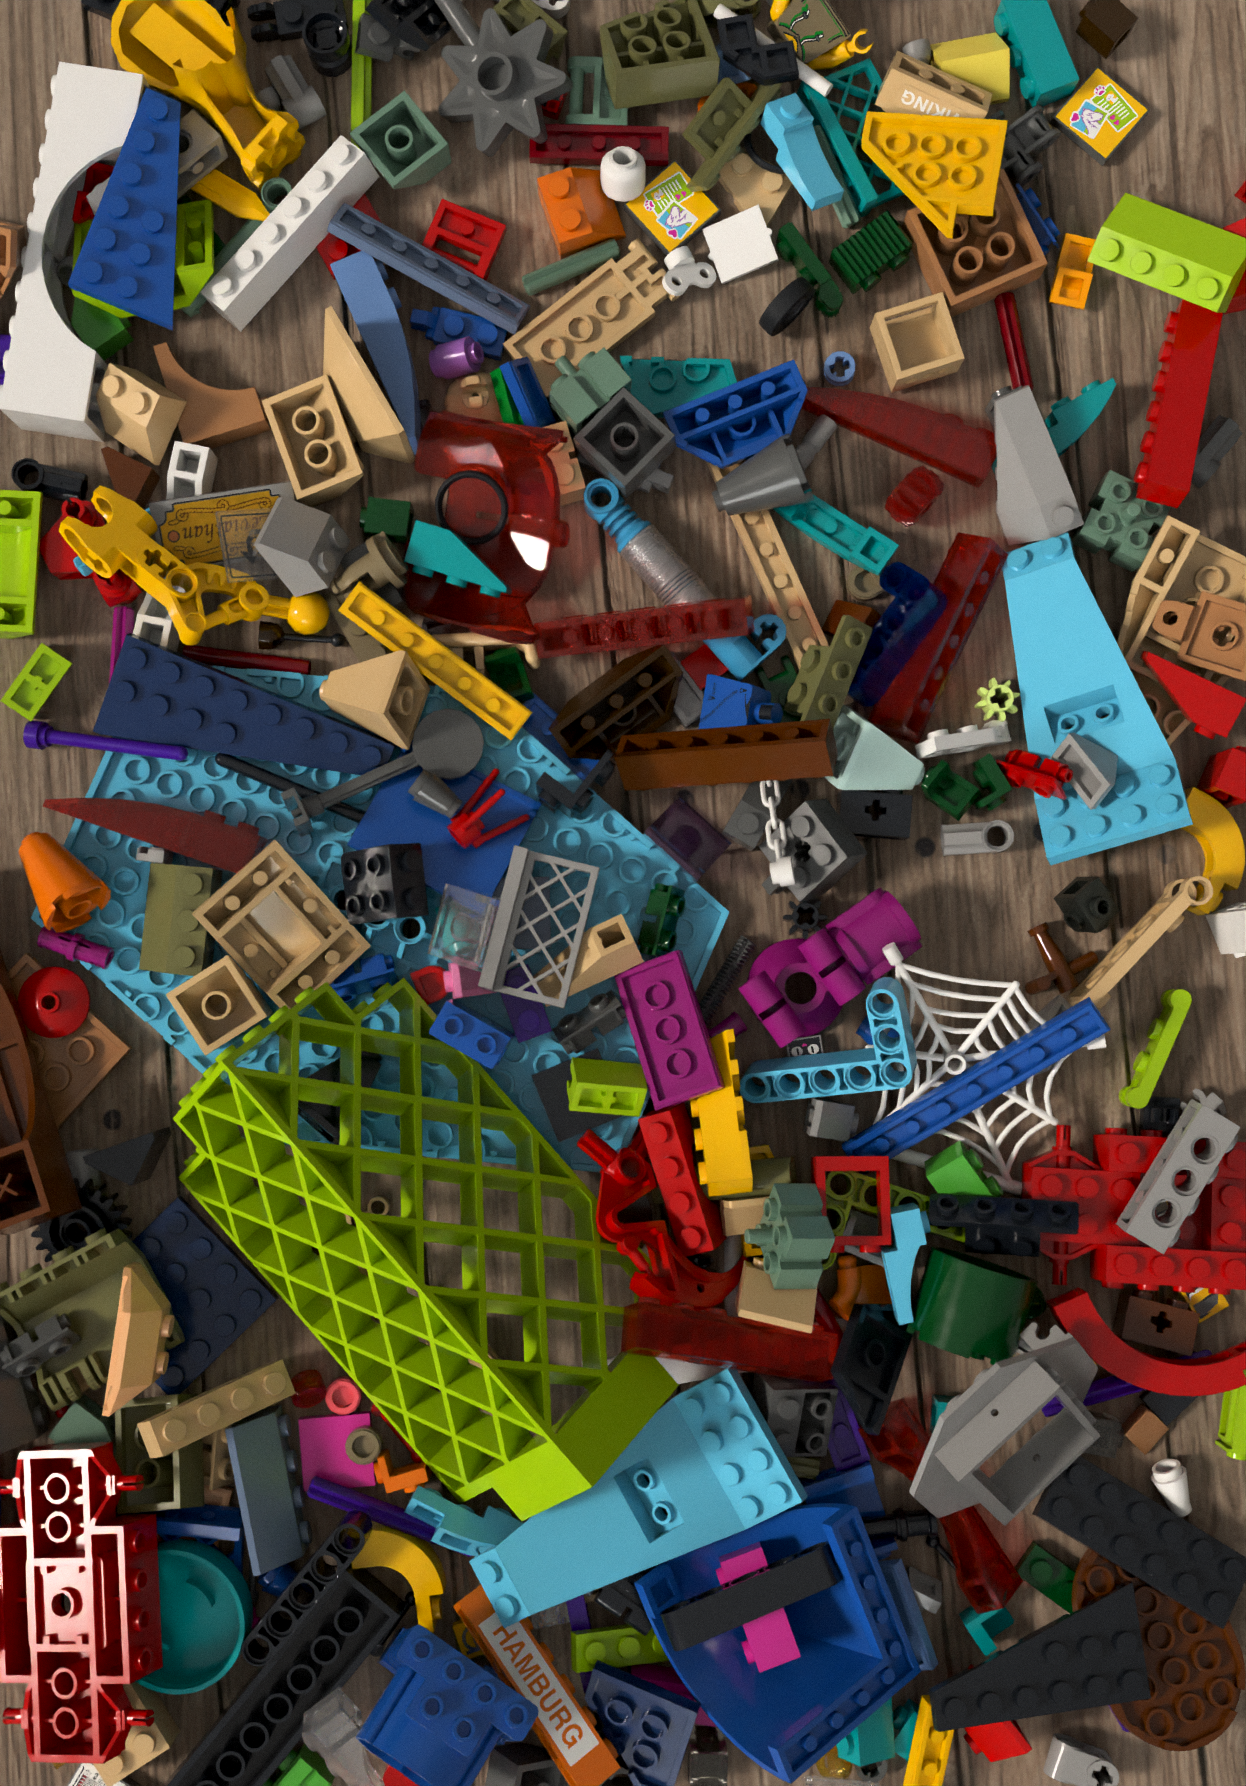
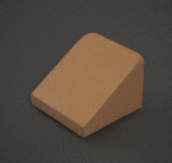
M1141 1403L1118 1430L1146 1455L1169 1428Z

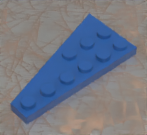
M146 87L68 285L71 289L173 331L181 102Z

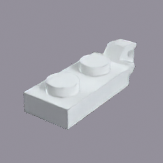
M992 720L985 723L981 730H978L977 725H969L957 729V733L949 734L948 729L928 733V740L915 745L918 759L1006 744L1012 741L1007 726L1008 723L1007 721Z

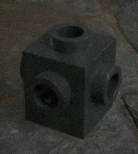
M1098 876L1076 877L1054 897V900L1064 914L1066 924L1075 932H1101L1110 925V919L1120 911L1113 900L1112 892L1103 885Z

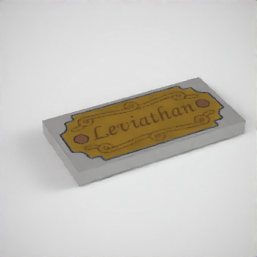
M291 481L153 501L148 502L150 514L158 527L155 539L159 545L167 549L185 565L200 562L220 566L228 564L220 524L221 516L270 513L277 498L283 496L294 501L295 499ZM268 515L221 518L229 564L248 561L240 552H247V537L253 533H260ZM257 538L251 541L252 552L258 551L253 545ZM260 552L255 560L264 559Z

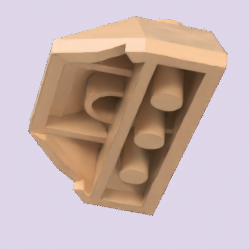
M132 1262L123 1269L102 1416H111L160 1378L161 1374H165L168 1366L169 1352H165L164 1348L166 1337L170 1338L174 1327V1315H169L171 1303L139 1262Z

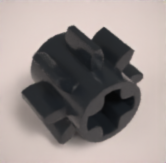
M807 900L796 905L790 901L788 906L793 913L792 915L783 916V921L791 922L792 924L788 934L792 935L796 931L802 933L803 941H805L809 932L813 930L816 933L821 930L817 923L827 920V915H819L818 912L822 902L818 901L812 905ZM800 911L803 914L808 911L813 914L811 917L812 925L806 922L802 925L798 924L799 914L797 912Z

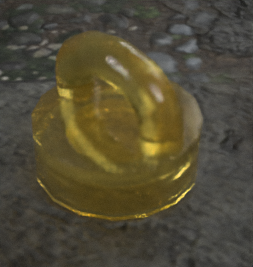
M835 1745L816 1762L817 1769L823 1777L847 1779L852 1772V1763L838 1757V1750ZM826 1754H827V1764H828V1768L825 1766V1757H826Z

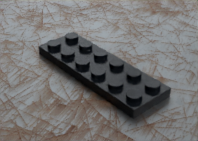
M1081 1456L1044 1489L1032 1513L1221 1629H1224L1246 1581L1245 1556Z

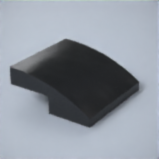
M372 0L365 9L376 21L396 37L424 51H427L453 30L434 0Z

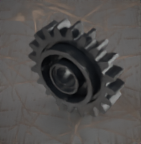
M74 1178L82 1209L41 1223L31 1233L32 1237L42 1238V1241L36 1246V1250L47 1249L49 1251L44 1261L49 1262L53 1260V1255L71 1245L75 1251L85 1247L87 1243L84 1238L103 1228L106 1229L108 1234L120 1229L130 1239L133 1233L125 1230V1228L131 1224L132 1219L121 1217V1214L128 1206H116L114 1204L119 1194L114 1193L107 1197L105 1195L107 1185L104 1183L98 1190H95L94 1182L91 1178L80 1188L78 1179ZM76 1223L82 1224L87 1232L80 1230Z

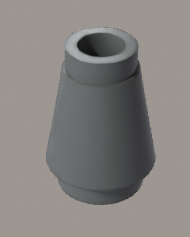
M426 769L421 772L407 791L414 796V801L442 815H446L450 819L463 803L435 772L431 774Z

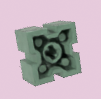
M604 347L597 353L592 351L585 355L578 363L579 371L566 356H561L556 360L555 366L563 375L557 378L550 387L552 389L549 392L550 402L552 403L550 405L551 411L558 422H567L571 438L574 440V437L623 387L628 391L631 389L632 379Z
M1109 470L1098 482L1088 503V506L1092 508L1082 517L1084 525L1077 527L1071 540L1072 544L1093 554H1096L1101 549L1111 552L1108 561L1134 572L1141 566L1155 539L1151 534L1162 526L1171 507L1136 498L1137 492L1132 490L1135 482Z
M774 1183L769 1198L764 1201V1214L760 1224H757L755 1229L745 1230V1242L761 1247L764 1256V1271L770 1275L774 1289H816L823 1272L821 1261L822 1259H828L834 1244L835 1236L828 1217L822 1216L823 1203L815 1183Z

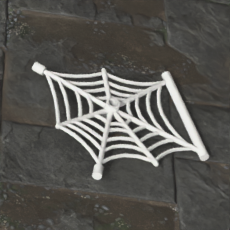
M894 942L882 948L890 965H895V979L901 984L902 977L910 991L908 1013L910 1025L914 1017L915 1001L925 1016L919 1033L914 1040L915 1049L922 1040L928 1023L935 1033L933 1044L928 1052L916 1051L917 1059L926 1060V1081L920 1085V1070L917 1062L914 1071V1091L904 1100L906 1086L900 1088L897 1106L887 1116L923 1096V1093L930 1087H938L946 1082L937 1081L946 1072L953 1075L961 1074L964 1070L971 1067L967 1062L983 1060L997 1052L998 1050L988 1051L979 1039V1035L987 1026L993 1040L1000 1049L1005 1047L1006 1045L997 1035L992 1022L997 1013L1011 1036L1015 1040L1019 1039L1020 1036L1014 1030L1002 1009L1006 1003L1013 1017L1026 1033L1032 1031L1019 1015L1011 999L1014 993L1026 1011L1038 1023L1042 1025L1047 1022L1029 1005L1019 989V981H988L937 973L902 963L904 958ZM908 971L956 983L1007 989L1001 997L952 992L914 982ZM918 989L953 998L996 1003L988 1013L942 1010L927 1006ZM932 1013L958 1018H980L982 1020L975 1028H953L937 1023ZM890 1028L883 1029L886 1035L890 1031ZM943 1031L970 1035L961 1046L950 1045ZM1101 1035L1083 1047H1087V1050L1106 1048L1105 1035ZM939 1042L944 1049L943 1054L935 1053ZM973 1043H975L976 1048L980 1051L978 1053L965 1054ZM868 1044L865 1046V1049L874 1048V1045ZM1069 1055L1057 1061L1047 1077L1044 1091L1046 1111L1035 1105L1032 1093L1033 1075L1027 1079L1026 1083L1028 1100L1018 1095L1016 1086L1002 1093L1010 1099L998 1107L987 1122L981 1111L984 1105L972 1111L979 1126L965 1118L956 1120L982 1134L987 1141L991 1153L971 1140L950 1131L941 1129L936 1134L945 1135L958 1141L961 1140L982 1153L999 1168L1002 1175L999 1176L983 1171L987 1178L993 1176L1003 1192L1020 1196L1022 1182L1011 1178L1009 1173L1020 1147L1030 1136L1048 1124L1058 1125V1119L1052 1114L1050 1092L1053 1077ZM953 1058H958L957 1061H951ZM932 1061L944 1062V1064L932 1074ZM895 1062L898 1071L903 1072V1065L899 1062ZM888 1090L882 1091L880 1108L873 1125L882 1119L886 1109ZM1014 1102L1026 1108L1027 1110L1007 1125L995 1142L989 1127L998 1115ZM1031 1113L1042 1118V1122L1027 1131L1016 1143L1005 1165L998 1148L1006 1135ZM907 1149L892 1159L925 1168L924 1161L933 1156Z

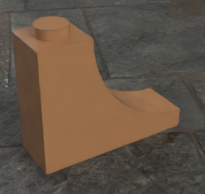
M167 342L153 346L166 389L187 401L177 423L183 442L213 449L271 430L262 404V400L267 399V396L261 398L255 387L225 390L208 386L191 377L180 367L175 353Z

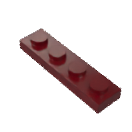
M545 124L547 140L539 144L530 139L529 160L530 163L601 165L602 158L607 152L616 147L626 146L638 151L643 156L646 166H668V126Z

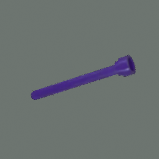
M28 721L23 732L25 746L33 749L43 750L46 747L52 746V744L179 761H183L188 757V750L182 746L54 730L52 726H49L44 721Z

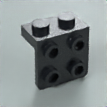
M608 749L575 793H572L544 772L536 782L538 802L554 814L557 810H560L570 819L575 812L582 815L593 800L592 796L594 793L592 790L597 784L603 787L613 775L616 766L613 763L615 753Z
M421 843L387 844L342 854L341 872L345 892V908L348 922L351 925L429 915Z

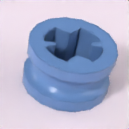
M837 351L828 356L824 364L826 380L834 386L849 384L855 375V361L853 357L844 351ZM842 361L843 367L846 364L849 369L845 370L842 377H837L836 371L833 374L830 369L835 367V362Z

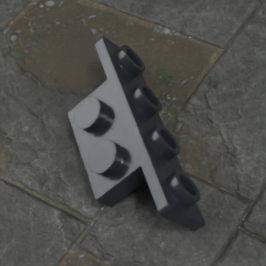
M932 1193L930 1195L928 1220L929 1224L933 1226L965 1227V1252L1039 1257L1040 1232L1078 1234L1079 1204L1070 1201Z

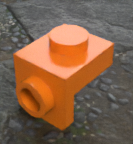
M388 1449L381 1450L377 1457L378 1462L374 1463L378 1484L384 1483L386 1493L404 1489L405 1493H411L416 1490L418 1485L424 1488L425 1482L429 1481L432 1470L424 1461L394 1468Z

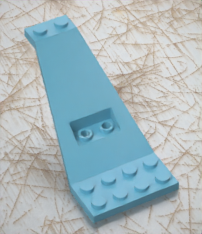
M1065 532L1059 536L1040 540L1000 554L1028 753L1040 756L1041 762L1037 766L1039 769L1045 758L1051 759L1069 733H1076L1118 755L1115 785L1096 809L1090 810L1070 783L1064 782L1061 787L1067 796L1066 800L1054 796L1045 798L1034 791L1046 857L1050 865L1193 825L1176 759L1077 564L1069 533Z
M733 1364L679 1393L660 1408L592 1488L532 1516L501 1543L478 1554L469 1562L500 1622L506 1628L530 1615L744 1531L803 1502L808 1495ZM644 1474L648 1476L650 1483L647 1482ZM662 1507L666 1509L668 1515H665Z

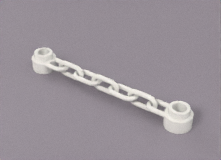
M761 781V800L770 809L771 817L765 826L767 844L776 854V862L769 863L773 885L780 884L781 887L795 885L791 856L782 857L781 851L787 844L785 824L781 819L777 818L776 806L781 801L779 781ZM773 782L776 800L774 801L773 796H770L767 801L765 783L768 787H772ZM779 824L782 841L780 844L779 839H775L773 844L771 825L774 830H777Z

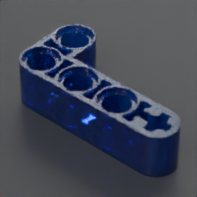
M900 562L888 565L880 576V586L894 599L872 628L871 636L847 693L850 698L864 707L872 706L880 700L947 606V596L922 574Z

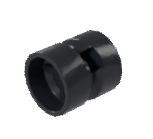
M318 10L311 13L305 19L302 26V37L313 68L319 74L327 77H337L344 74L352 65V43L344 19L338 13L331 10Z

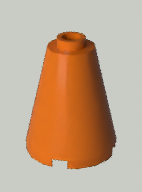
M34 832L22 840L18 853L43 924L48 930L51 927L56 932L75 929L92 919L89 913L98 906L102 910L111 898V890L107 884L49 833Z

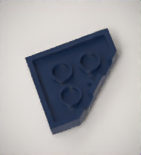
M597 1660L584 1699L591 1711L596 1710L604 1724L602 1731L615 1747L618 1755L621 1754L629 1768L627 1775L634 1786H675L701 1704Z

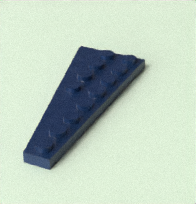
M132 633L126 634L93 732L101 735L182 746L190 749L355 775H363L389 763L396 747L393 743L377 735Z

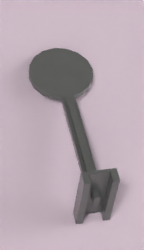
M453 709L434 711L423 718L414 731L413 752L319 795L314 793L302 799L294 787L280 794L288 812L291 811L293 821L300 837L314 832L311 818L324 813V809L418 766L422 767L423 770L426 769L431 774L435 772L441 779L452 780L464 777L475 769L482 757L484 740L481 729L472 717L462 711Z

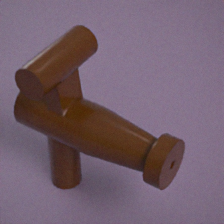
M1047 922L1028 930L1029 936H1034L1042 960L1049 973L1026 983V992L1029 995H1035L1048 990L1051 986V981H1054L1060 994L1077 987L1080 984L1075 975L1097 964V955L1093 951H1089L1067 962L1063 952L1047 931L1050 928Z

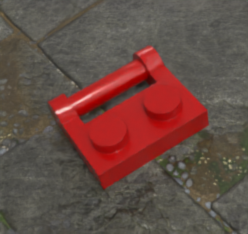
M442 199L422 246L487 281L490 268L507 228L505 224ZM442 240L480 256L478 265L436 248L438 241Z

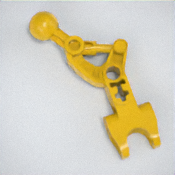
M99 485L93 491L91 501L108 524L102 527H91L69 516L60 524L59 532L76 552L82 562L104 578H110L120 569L164 605L179 634L180 640L186 645L193 646L198 644L204 631L221 623L230 625L241 619L253 622L260 619L262 615L286 619L294 631L303 635L315 634L328 624L330 617L328 602L317 592L298 597L292 595L290 599L269 595L268 591L262 585L257 584L253 578L232 579L229 574V568L200 562L185 565L151 538L158 530L153 517L134 501L107 487ZM230 569L232 577L249 576L245 573ZM172 586H179L186 592H178ZM203 593H221L233 597L219 604L217 611L208 615L204 614L201 599Z

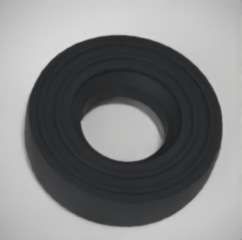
M803 277L792 281L768 305L759 320L760 326L771 336L782 332L809 304L815 293L814 287Z

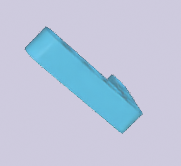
M883 977L874 982L866 999V1010L874 1048L755 1061L748 1066L740 1080L741 1096L751 1103H766L893 1090L907 1086L914 1074L917 1056L902 985L892 977ZM876 994H888L893 999V1003L885 1004L881 1002ZM893 1028L899 1033L900 1037H889L883 1029ZM899 1062L906 1067V1071L894 1070L890 1063ZM863 1066L870 1071V1075L858 1073L855 1067ZM820 1070L832 1072L835 1078H825ZM785 1074L796 1075L800 1082L790 1081ZM757 1077L761 1079L765 1086L756 1085L751 1078Z

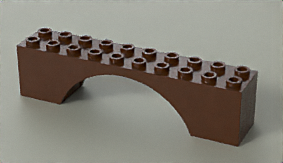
M0 950V1235L23 1231L82 1209V1205Z

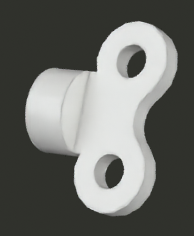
M688 246L676 248L664 259L669 271L663 277L662 284L664 289L671 295H683L690 285L709 288L716 280L714 268L705 262H698L696 264ZM700 272L704 273L707 278L702 277ZM672 280L677 281L679 283V286L674 285L672 283Z

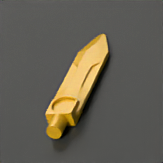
M213 169L190 188L238 218L264 221L270 215L255 192L216 169Z

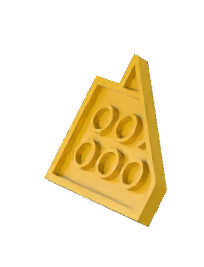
M867 111L861 139L862 150L947 238L953 239L957 214L993 216L1008 120Z

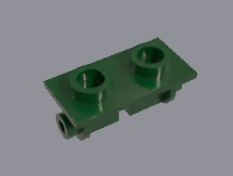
M656 883L655 889L650 890L645 914L657 916L655 923L643 920L637 945H640V953L660 957L674 950L677 942L675 930L678 918L683 915L686 905L684 890L672 885L667 886Z

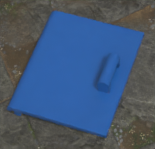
M413 740L409 750L400 749L397 759L413 752ZM418 766L383 782L347 846L357 851L387 844L421 843L426 887L482 915L510 864L514 845L520 846L541 804L494 780L471 809L472 812H475L499 789L503 788L505 790V794L479 818L485 826L481 833L483 834L524 814H528L530 818L519 826L485 841L477 849L472 844L464 849L447 829V826L452 823L450 818L414 801V796L407 792L423 771L422 767ZM474 769L464 777L452 780L442 779L458 798L463 801L452 817L460 812L486 777H488L487 775Z

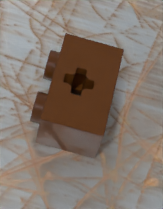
M1134 1289L1132 1296L1119 1295L1112 1332L1117 1337L1173 1353L1192 1356L1200 1313L1189 1311V1303L1167 1298L1166 1304L1154 1302V1294ZM1152 1316L1161 1319L1160 1326L1150 1323Z

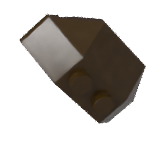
M663 643L629 656L572 697L548 729L569 758L600 760L608 749L616 754L622 735L652 733L671 719L679 683L684 672Z

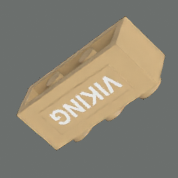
M897 50L880 86L875 105L881 107L887 113L984 119L989 110L992 93Z

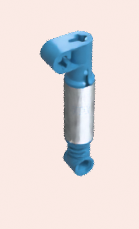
M604 478L589 482L584 491V509L587 515L596 520L600 525L604 524L603 529L606 532L611 530L609 536L611 538L616 537L614 541L617 544V551L620 553V556H623L622 558L627 561V564H630L629 566L634 569L636 574H639V577H641L643 582H646L650 590H653V593L658 595V598H661L666 608H669V611L676 616V619L683 624V627L688 629L692 636H699L738 681L744 680L778 650L786 636V625L781 618L773 614L761 615L741 632L725 614V606L722 604V601H719L717 596L712 593L713 591H710V588L705 585L706 583H703V580L699 578V575L693 572L691 566L684 562L685 560L682 559V556L677 554L678 552L659 533V530L650 521H643L640 517L635 519L638 514L635 511L630 512L632 508L629 504L624 506L626 501L618 493V489L613 482ZM597 493H604L610 497L611 501L608 505L599 507L593 504L591 499ZM762 628L765 631L771 628L775 632L772 636L773 641L770 638H766L762 642L760 647L765 652L762 655L747 639L746 635L749 634L757 641L762 633Z

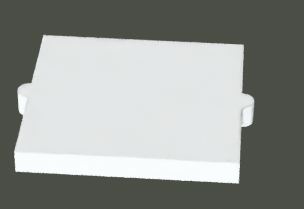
M759 204L702 229L710 250L708 257L711 261H714L722 284L779 261L771 240L773 232L770 228H767Z

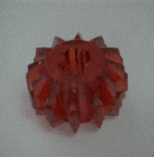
M924 465L916 467L892 491L891 495L887 498L885 509L898 523L900 522L905 527L912 526L930 510L940 497L944 489V483L938 479L939 476L936 473L928 470Z

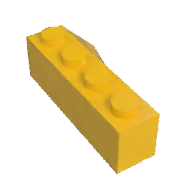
M728 1029L710 1039L725 1088L690 1100L691 1117H698L700 1128L693 1129L696 1151L703 1150L704 1162H698L700 1185L707 1184L709 1197L752 1192L753 1187L747 1130L743 1126L745 1125L743 1098L739 1096L738 1059L735 1060L734 1029Z

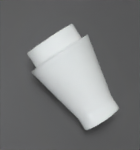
M1164 1459L1154 1464L1151 1480L1170 1511L1179 1517L1191 1513L1192 1506L1189 1497L1186 1468L1181 1466L1180 1461L1177 1459Z

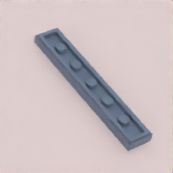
M346 203L342 204L329 222L327 232L512 334H516L528 314L529 304Z

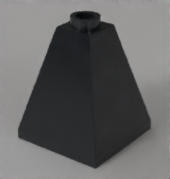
M361 1051V1087L371 1088L382 1065L380 1062L383 1058L380 1054ZM340 1058L306 1078L340 1083ZM298 1100V1115L328 1142L339 1145L340 1106Z

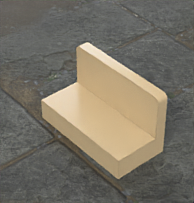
M769 1196L720 1199L723 1235H741L745 1233L746 1229H755L756 1225L760 1224L764 1214V1201Z

